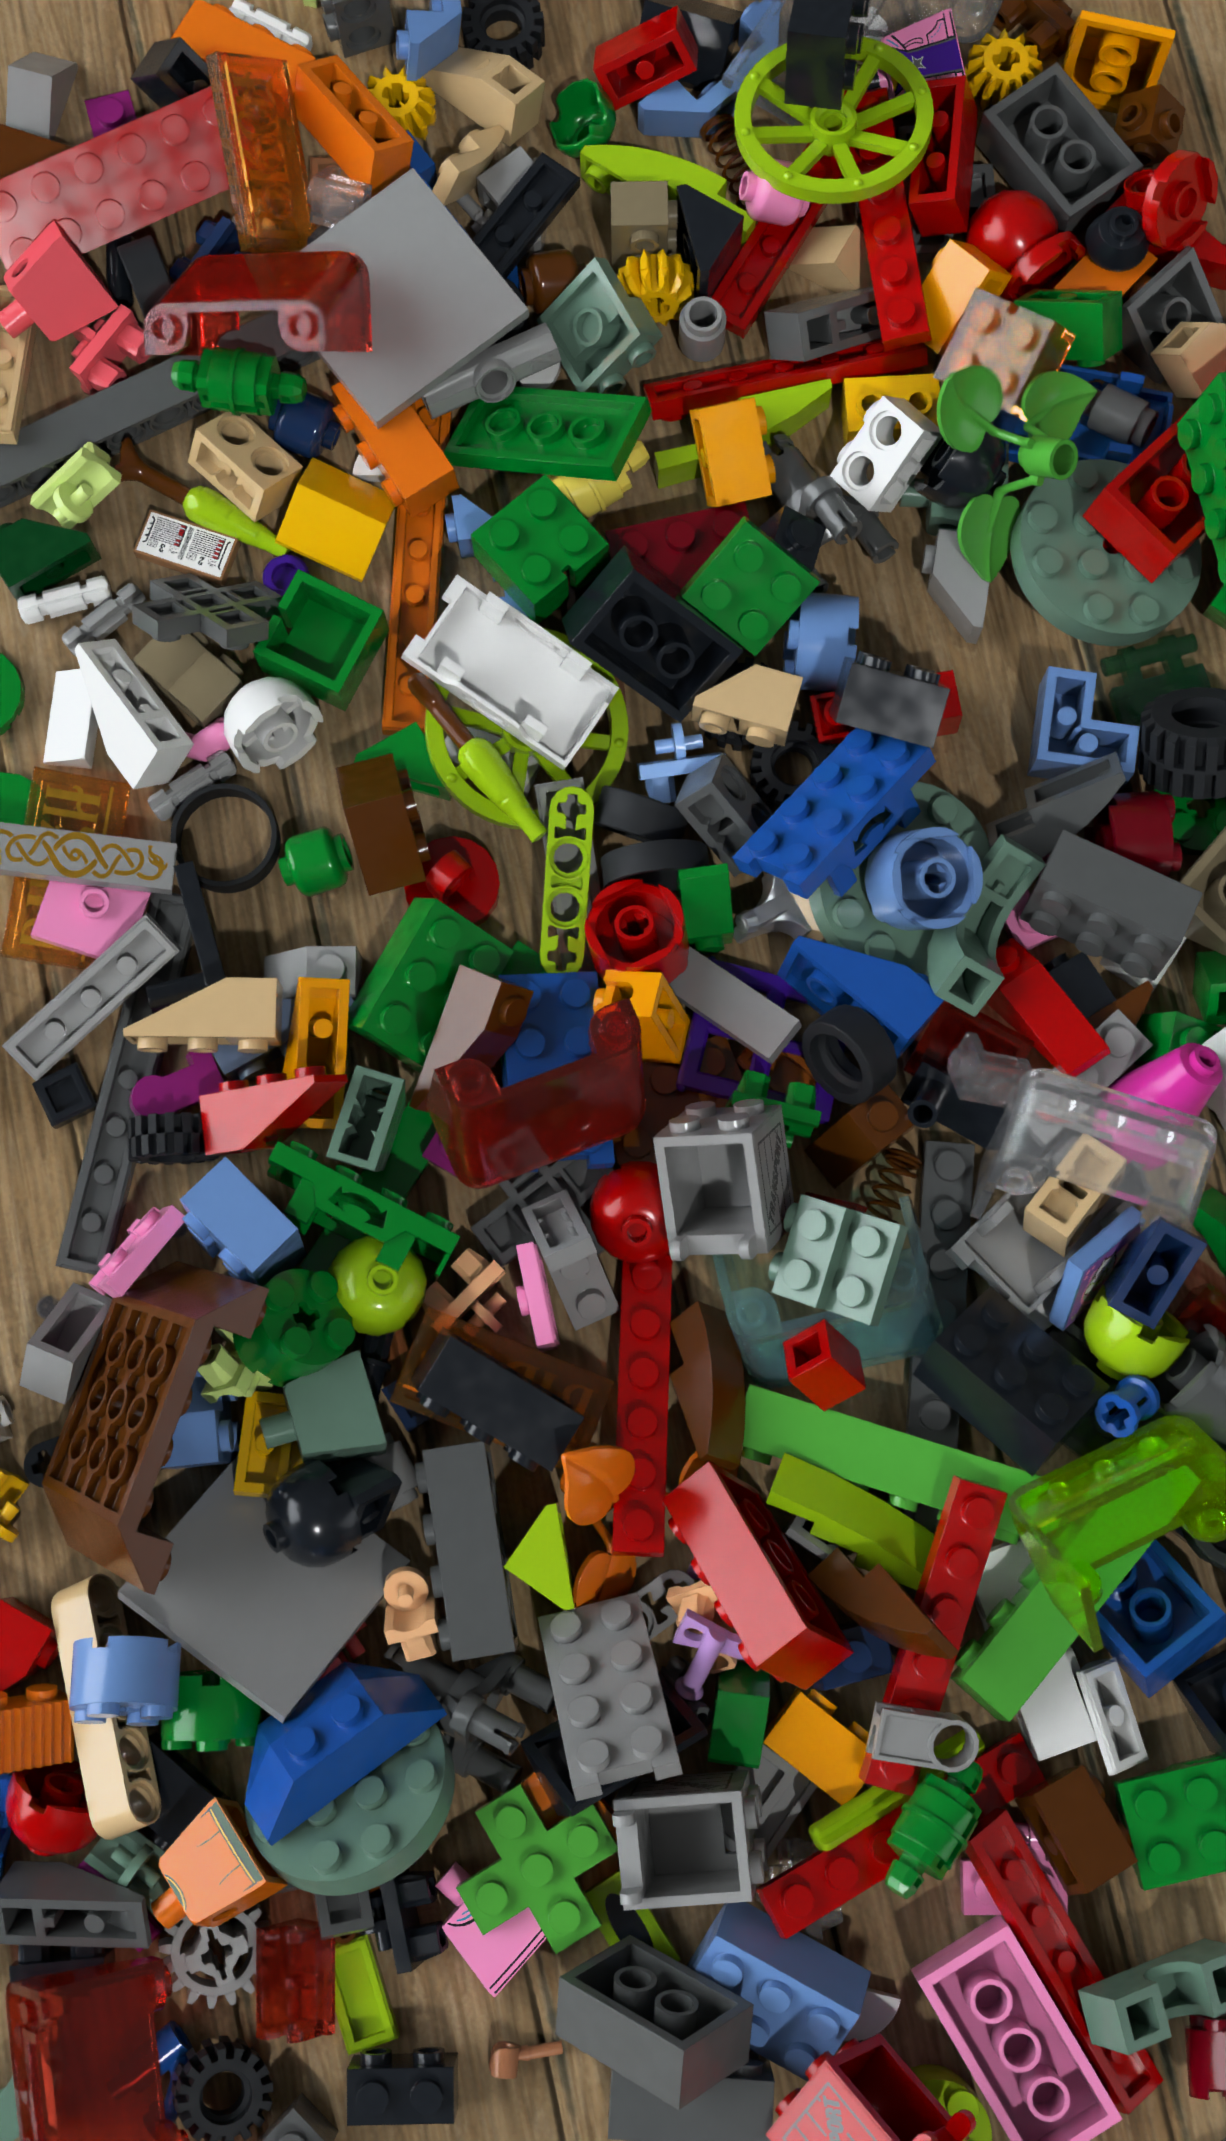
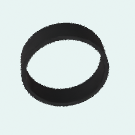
M214 784L196 791L182 803L172 822L171 843H177V862L179 864L185 863L181 850L183 829L194 811L210 800L221 797H239L259 806L270 820L272 833L269 850L259 866L249 874L231 881H214L198 875L202 888L217 893H237L254 887L271 872L280 852V830L271 809L257 793L236 784Z
M664 839L635 843L614 849L603 855L600 859L604 889L613 883L625 879H642L643 883L657 887L660 884L671 892H676L678 870L710 866L707 845L700 841L688 839Z

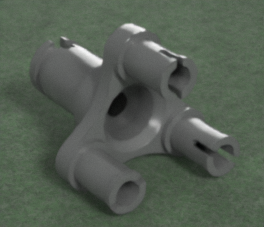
M777 434L773 436L774 443L780 449L778 455L770 450L766 441L763 442L765 455H771L776 471V482L771 484L772 495L781 507L786 505L826 527L821 546L833 539L839 545L846 544L848 541L844 535L848 534L851 540L857 537L875 564L885 562L896 553L894 549H898L899 543L879 520V512L868 511L854 497L843 495L841 488L833 477H819L800 450L794 446L793 441L788 435ZM814 567L812 572L818 576L820 583L812 592L826 593L829 584Z
M401 1643L392 1644L384 1657L401 1666L403 1672L419 1674L447 1713L436 1724L440 1731L444 1733V1737L452 1752L455 1773L464 1778L471 1775L501 1792V1794L514 1787L521 1776L523 1766L514 1764L484 1747L485 1742L503 1751L507 1756H511L518 1747L519 1742L502 1734L501 1731L513 1738L517 1736L522 1738L526 1725L521 1722L518 1723L496 1709L503 1696H508L512 1693L543 1710V1713L549 1714L555 1707L550 1678L526 1666V1660L513 1652L505 1653L473 1670L467 1668L461 1673L432 1656L407 1662Z

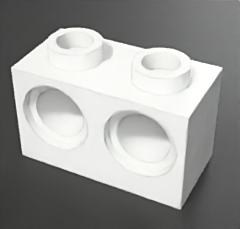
M882 396L865 413L863 418L864 425L854 440L848 442L839 452L837 457L838 464L830 476L868 511L891 512L941 440L942 435L939 427L906 399ZM899 421L901 424V436L895 442L893 429ZM872 461L874 475L869 482L866 471L869 463Z

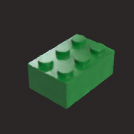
M414 897L348 1011V1028L421 1073L459 965L499 976L514 950L438 899Z

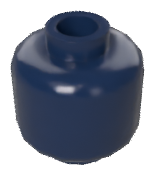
M308 391L306 392L305 400L297 404L280 403L278 399L275 413L270 416L268 428L274 431V440L277 444L308 459H312V457L317 458L325 448L332 451L337 444L342 430L341 424L335 421L336 418L332 410L334 404Z

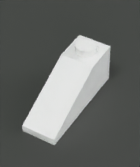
M116 639L78 643L75 653L108 756L133 790L170 783L194 743Z

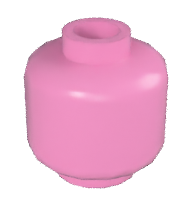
M773 158L787 168L793 163ZM752 170L751 172L745 171L741 178L739 198L745 201L747 214L754 221L789 226L798 217H803L809 208L810 202L793 198L775 190L768 181L760 179Z

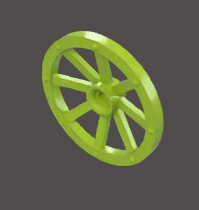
M864 36L861 54H852L851 59L861 61L863 64L856 75L854 90H848L843 98L841 110L817 107L812 109L809 106L784 103L785 90L772 82V80L786 71L787 43L765 55L754 65L743 80L737 94L734 110L737 146L746 164L760 179H765L775 190L793 198L820 204H843L877 196L895 187L912 173L922 160L930 143L934 108L931 92L925 78L906 56L893 47L875 39ZM878 69L893 77L906 91V93L856 113V108ZM759 95L804 125L753 127L751 116ZM914 109L916 124L909 141L862 131ZM811 143L788 168L774 160L761 146V144ZM849 147L894 156V158L878 169L861 175ZM823 155L835 157L844 178L823 179L805 174Z
M544 628L592 662L590 668L618 686L614 676L569 643L567 635ZM434 682L446 701L449 691ZM620 688L606 708L609 721V735L590 733L580 747L607 751L598 775L585 789L590 795L593 805L598 802L602 787L611 786L625 758L629 728L626 705ZM450 706L466 727L501 735V739L493 743V746L500 753L501 757L508 752L514 754L511 772L523 793L528 758L530 756L535 758L553 782L572 779L565 769H560L481 713ZM426 709L424 725L427 751L435 773L445 789L460 805L481 819L495 825L522 830L491 800L483 797L465 782L468 776L461 769L460 765L456 768L453 765L445 745L442 727ZM533 810V812L539 819L538 810Z

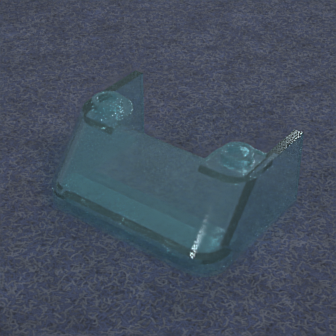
M909 1196L900 1197L899 1202L905 1226L909 1227L907 1234L911 1248L901 1251L878 1327L830 1311L781 1322L779 1309L772 1295L765 1290L755 1287L740 1289L732 1254L712 1255L727 1319L748 1375L755 1384L765 1389H779L792 1386L793 1384L788 1379L783 1342L823 1319H826L859 1350L863 1369L923 1355L927 1352L934 1339L944 1331V1324L913 1201Z

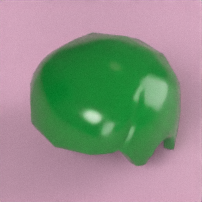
M588 78L572 82L556 97L559 117L556 122H549V127L557 149L564 155L580 159V152L585 145L608 144L615 129L616 112L610 97L597 82Z

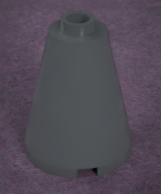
M1208 1323L1203 1324L1206 1331L1197 1333L1192 1328L1187 1330L1188 1334L1185 1338L1190 1339V1342L1181 1357L1169 1371L1156 1377L1153 1384L1160 1396L1158 1412L1226 1445V1336Z

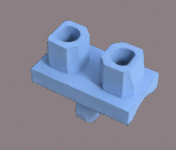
M681 723L671 724L672 738L654 740L656 755L674 752L675 758L636 763L638 778L644 780L648 797L663 803L675 802L677 799L674 782L675 775L692 773L722 754V752L686 756V750L703 748L702 734L684 736Z

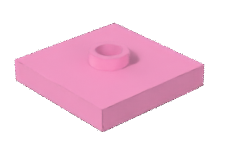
M49 881L31 932V938L97 959L144 916L151 892Z
M534 1242L516 1245L524 1285L516 1287L521 1315H530L536 1345L541 1352L557 1349L560 1341L542 1255L537 1244H534Z

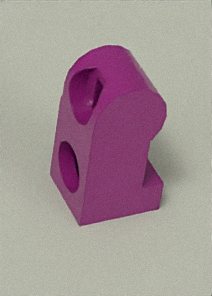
M188 1052L185 1056L189 1064L188 1067L164 1077L149 1075L137 1081L129 1097L130 1108L136 1116H148V1114L152 1113L165 1114V1112H174L175 1114L199 1104L200 1095L219 1092L218 1083L224 1081L212 1054Z

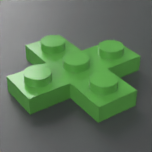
M520 1782L475 1811L500 1858L459 1883L456 1889L482 1935H485L529 1907L555 1954H558L602 1925L600 1918L576 1879L577 1876L618 1851L617 1842L595 1804H592L573 1817L567 1816L547 1828Z

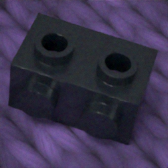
M421 2047L414 2049L413 2053L392 2054V2050L388 2048H369L360 2051V2054L353 2055L347 2068V2126L454 2124L458 2111V2052L445 2053V2049L441 2047Z

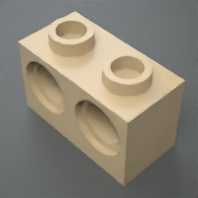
M224 412L196 428L188 458V463L254 523L291 501L303 466L268 436L258 424L245 414L237 416L232 415L231 412Z
M1083 1132L1025 1207L1023 1230L1065 1258L1122 1183L1127 1160Z

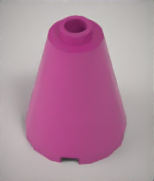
M1186 1043L1118 1077L1089 1104V1107L1094 1105L1095 1117L1090 1122L1092 1130L1100 1143L1127 1160L1126 1165L1133 1160L1145 1165L1141 1170L1151 1171L1163 1167L1172 1159L1222 1080L1223 1071L1217 1054L1209 1047L1197 1043Z

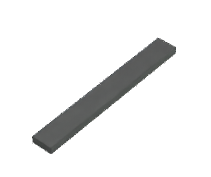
M152 893L147 913L181 947V950L123 1003L55 1265L60 1268L96 1275L100 1270L99 1262L107 1253L112 1254L115 1249L136 1167V1162L128 1160L127 1120L136 1116L130 1108V1092L137 1081L149 1075L159 1076L165 1053L138 1051L137 1044H131L123 1036V1028L153 1014L146 992L147 986L181 978L185 975L194 939L181 894Z

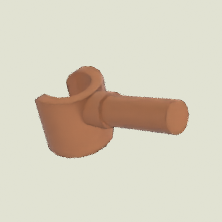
M499 2041L492 2047L490 2053L489 2070L491 2075L500 2079H514L517 2077L519 2060L530 2061L532 2059L563 2054L562 2041L531 2046H520L513 2042Z

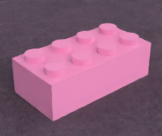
M996 1915L910 1969L1010 2141H1090L1123 2120L1016 1937L1000 1915Z

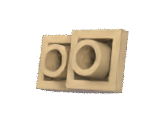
M500 124L481 131L475 129L469 132L459 144L460 152L450 155L441 164L438 171L440 175L432 192L444 206L462 198L477 185L476 177L486 171L504 136L505 130Z

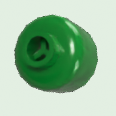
M319 827L290 837L285 844V857L278 859L280 872L287 886L296 885L297 889L307 897H313L344 886L348 880V872L354 870L353 858L345 837L342 833L335 835L327 827Z

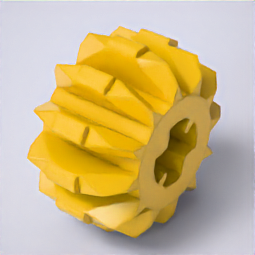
M1005 28L999 34L998 39L986 33L981 39L980 45L973 44V47L969 50L968 63L964 67L965 75L973 97L981 98L980 105L982 111L991 104H997L1042 73V61L1037 60V45L1024 46V32L1016 39L1009 38Z
M405 65L399 74H392L385 66L382 79L369 75L367 82L368 90L405 131L409 130L413 137L426 141L428 135L427 127L435 126L437 118L434 105H436L435 94L432 88L427 87L426 79L422 76L417 81H407Z
M663 248L657 254H650L643 249L640 258L628 256L626 265L618 268L617 277L628 296L641 298L655 323L660 322L667 327L669 319L679 320L682 308L694 299V275L691 272V265L683 263L681 254L666 256Z

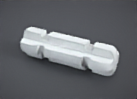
M234 0L229 8L235 17L250 25L260 24L266 27L276 38L290 45L299 44L309 51L313 47L310 33L298 27H294L293 30L290 29V23L261 8H257L254 11V5L245 0Z
M100 575L86 579V584L80 585L79 581L44 590L42 591L43 596L37 597L36 593L21 596L17 602L20 616L25 624H32L44 621L45 615L50 614L51 618L88 609L87 604L93 603L94 607L100 606L110 597L112 599V592L106 577Z

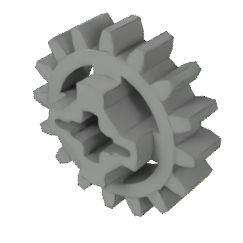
M258 1903L238 1914L234 1918L239 1921L234 1923L226 1921L216 1927L198 1926L193 1938L184 1941V1946H181L183 1937L193 1925L187 1916L171 1929L164 1927V1930L171 1937L159 1939L158 1950L160 1953L169 1955L160 1961L162 1974L175 1972L170 1980V1989L176 1992L186 1986L188 1988L187 2003L191 2005L198 1999L200 1994L205 1995L209 2009H214L217 1997L225 1995L230 2005L236 2004V1990L240 1987L252 1994L255 1991L252 1975L266 1976L268 1973L267 1963L260 1957L273 1955L274 1952L273 1943L262 1939L272 1932L269 1920L256 1922L262 1913L261 1905ZM209 1929L213 1931L215 1939L218 1938L219 1943L223 1946V1964L219 1963L218 1956L214 1955L213 1950L209 1948ZM249 1952L244 1964L234 1972L233 1968L239 1956ZM201 1971L215 1979L201 1978L194 1973Z

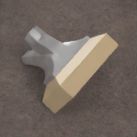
M763 871L765 876L762 878L763 892L760 901L755 908L745 910L736 916L735 923L737 926L734 928L733 935L736 942L741 944L761 934L783 932L794 939L800 935L826 943L827 941L820 932L813 917L809 898L805 899L789 892L783 879Z

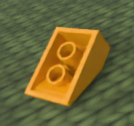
M1082 10L1074 24L1062 68L1096 109L1118 113L1122 95L1157 85L1174 41L1176 30Z

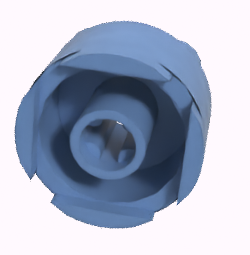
M812 592L788 619V631H785L783 641V672L803 677L801 690L834 692L844 658L856 659L857 645H855L856 629L859 628V597Z
M944 827L902 831L888 836L868 855L865 871V888L868 900L872 906L873 915L880 922L907 931L943 929L960 923L966 917L964 915L968 912L971 905L976 904L981 895L983 871L978 854L972 846L968 847L958 837V833Z
M108 1636L106 1647L92 1648L93 1637L74 1641L69 1710L74 1711V1723L104 1724L106 1723V1718L127 1716L126 1725L156 1726L159 1725V1720L173 1718V1712L178 1711L181 1643L176 1642L168 1647V1639Z

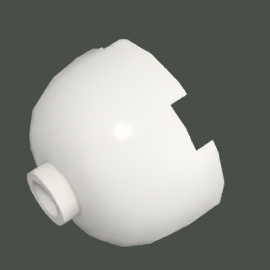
M265 677L244 685L232 697L224 712V735L243 768L253 773H260V767L276 763L281 770L301 759L315 745L317 739L313 732L318 722L323 723V716L314 700L301 686L282 677Z

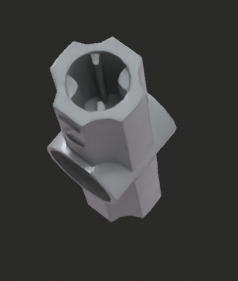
M544 322L498 344L493 343L421 398L431 419L433 420L479 398L486 403L500 402L513 392L517 381L559 363L561 357L550 329Z

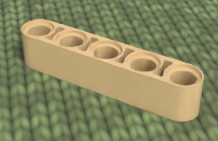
M101 1573L58 1591L53 1596L51 1602V1613L68 1704L70 1701L74 1641L93 1637L92 1648L106 1647L108 1636H128L122 1601L117 1598L118 1587L110 1577ZM70 1710L89 1817L96 1833L103 1839L113 1840L155 1823L161 1812V1798L146 1726L126 1725L127 1716L106 1718V1723L78 1724L74 1723V1711Z

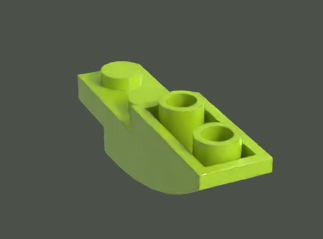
M585 145L580 152L581 178L584 179L585 183L592 190L598 193H608L611 195V182L668 181V200H676L677 186L687 184L744 216L741 249L755 228L756 221L752 220L745 210L726 200L727 179L700 165L663 152L634 146Z

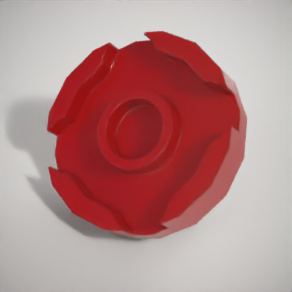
M1177 150L1167 156L1157 169L1135 172L1124 181L1126 207L1136 210L1142 216V227L1146 239L1155 247L1174 251L1184 250L1187 246L1194 244L1208 224L1207 221L1201 220L1205 213L1207 202L1213 204L1216 202L1218 175L1214 162L1195 151Z
M455 836L434 839L427 845L431 860L422 862L426 881L404 886L408 905L410 906L414 897L438 899L476 926L487 921L498 904L500 890L497 865L488 851L471 839Z

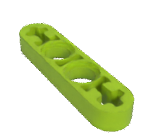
M575 786L564 787L557 791L551 799L549 806L539 950L540 963L547 973L578 972L584 960L586 936L584 926L588 907L594 805L590 795L582 788ZM568 795H576L577 803L585 805V814L577 815L575 819V831L585 829L584 840L573 836L554 837L555 827L566 830V815L558 813L557 806L558 803H566ZM563 844L575 845L582 853L581 866L574 872H562L554 863L555 851ZM560 893L572 894L579 903L578 914L574 919L567 922L558 921L551 913V902ZM549 925L563 930L578 927V938L567 935V950L575 953L576 958L574 962L566 963L565 970H556V963L547 958L548 951H555L558 947V935L548 937Z

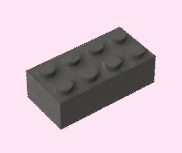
M477 1441L422 1450L424 1461L415 1463L419 1493H428L431 1513L423 1514V1527L427 1546L436 1544L438 1565L430 1567L434 1598H444L446 1616L438 1619L442 1651L451 1650L453 1662L515 1652L520 1643L509 1571L504 1568L507 1556L490 1445Z

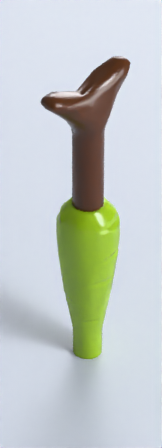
M130 437L123 439L120 448V463L113 466L114 469L122 474L121 482H141L183 505L188 519L200 526L238 538L240 542L265 550L276 557L290 553L289 549L275 543L277 535L259 521L254 523L228 498L207 486L200 485L189 488L154 469L141 458Z
M422 673L411 675L408 679L409 690L425 706L459 749L458 761L460 767L468 778L473 781L475 786L523 830L532 843L542 838L548 832L533 812L516 778L493 744L484 738L474 737L445 701L440 690L429 678Z

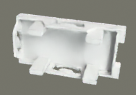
M457 574L441 598L448 603V606L425 640L417 634L414 636L403 652L401 659L564 770L610 704L619 687L590 668L592 662L490 591L486 595Z

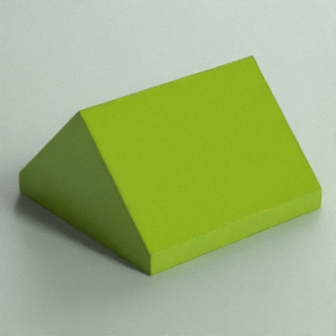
M554 1503L544 1507L504 1565V1568L563 1610L575 1608L574 1596L572 1595L574 1585L559 1503Z

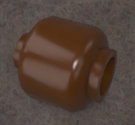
M567 249L531 254L526 260L525 267L518 270L519 288L524 297L525 305L531 306L533 311L541 316L586 267L585 263L577 264L575 256Z

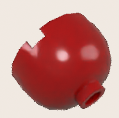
M629 1161L621 1164L619 1169L613 1170L608 1175L606 1173L598 1180L591 1195L590 1225L598 1244L610 1256L626 1263L648 1264L662 1259L669 1254L657 1164L649 1161Z
M74 1760L71 1763L64 1762L62 1764H53L52 1766H43L42 1768L34 1767L31 1770L14 1771L5 1801L8 1825L18 1839L26 1844L31 1852L37 1855L50 1857L56 1854L75 1852L85 1848L98 1835L90 1821L82 1775L74 1772L80 1766L79 1762Z

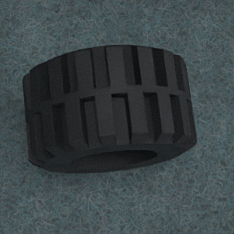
M1212 687L1177 689L1170 691L1168 694H1161L1155 697L1154 701L1148 702L1144 706V711L1141 712L1138 770L1139 774L1143 775V780L1147 784L1155 785L1154 789L1171 793L1172 796L1181 798L1187 797L1203 800L1207 798H1225L1226 690Z

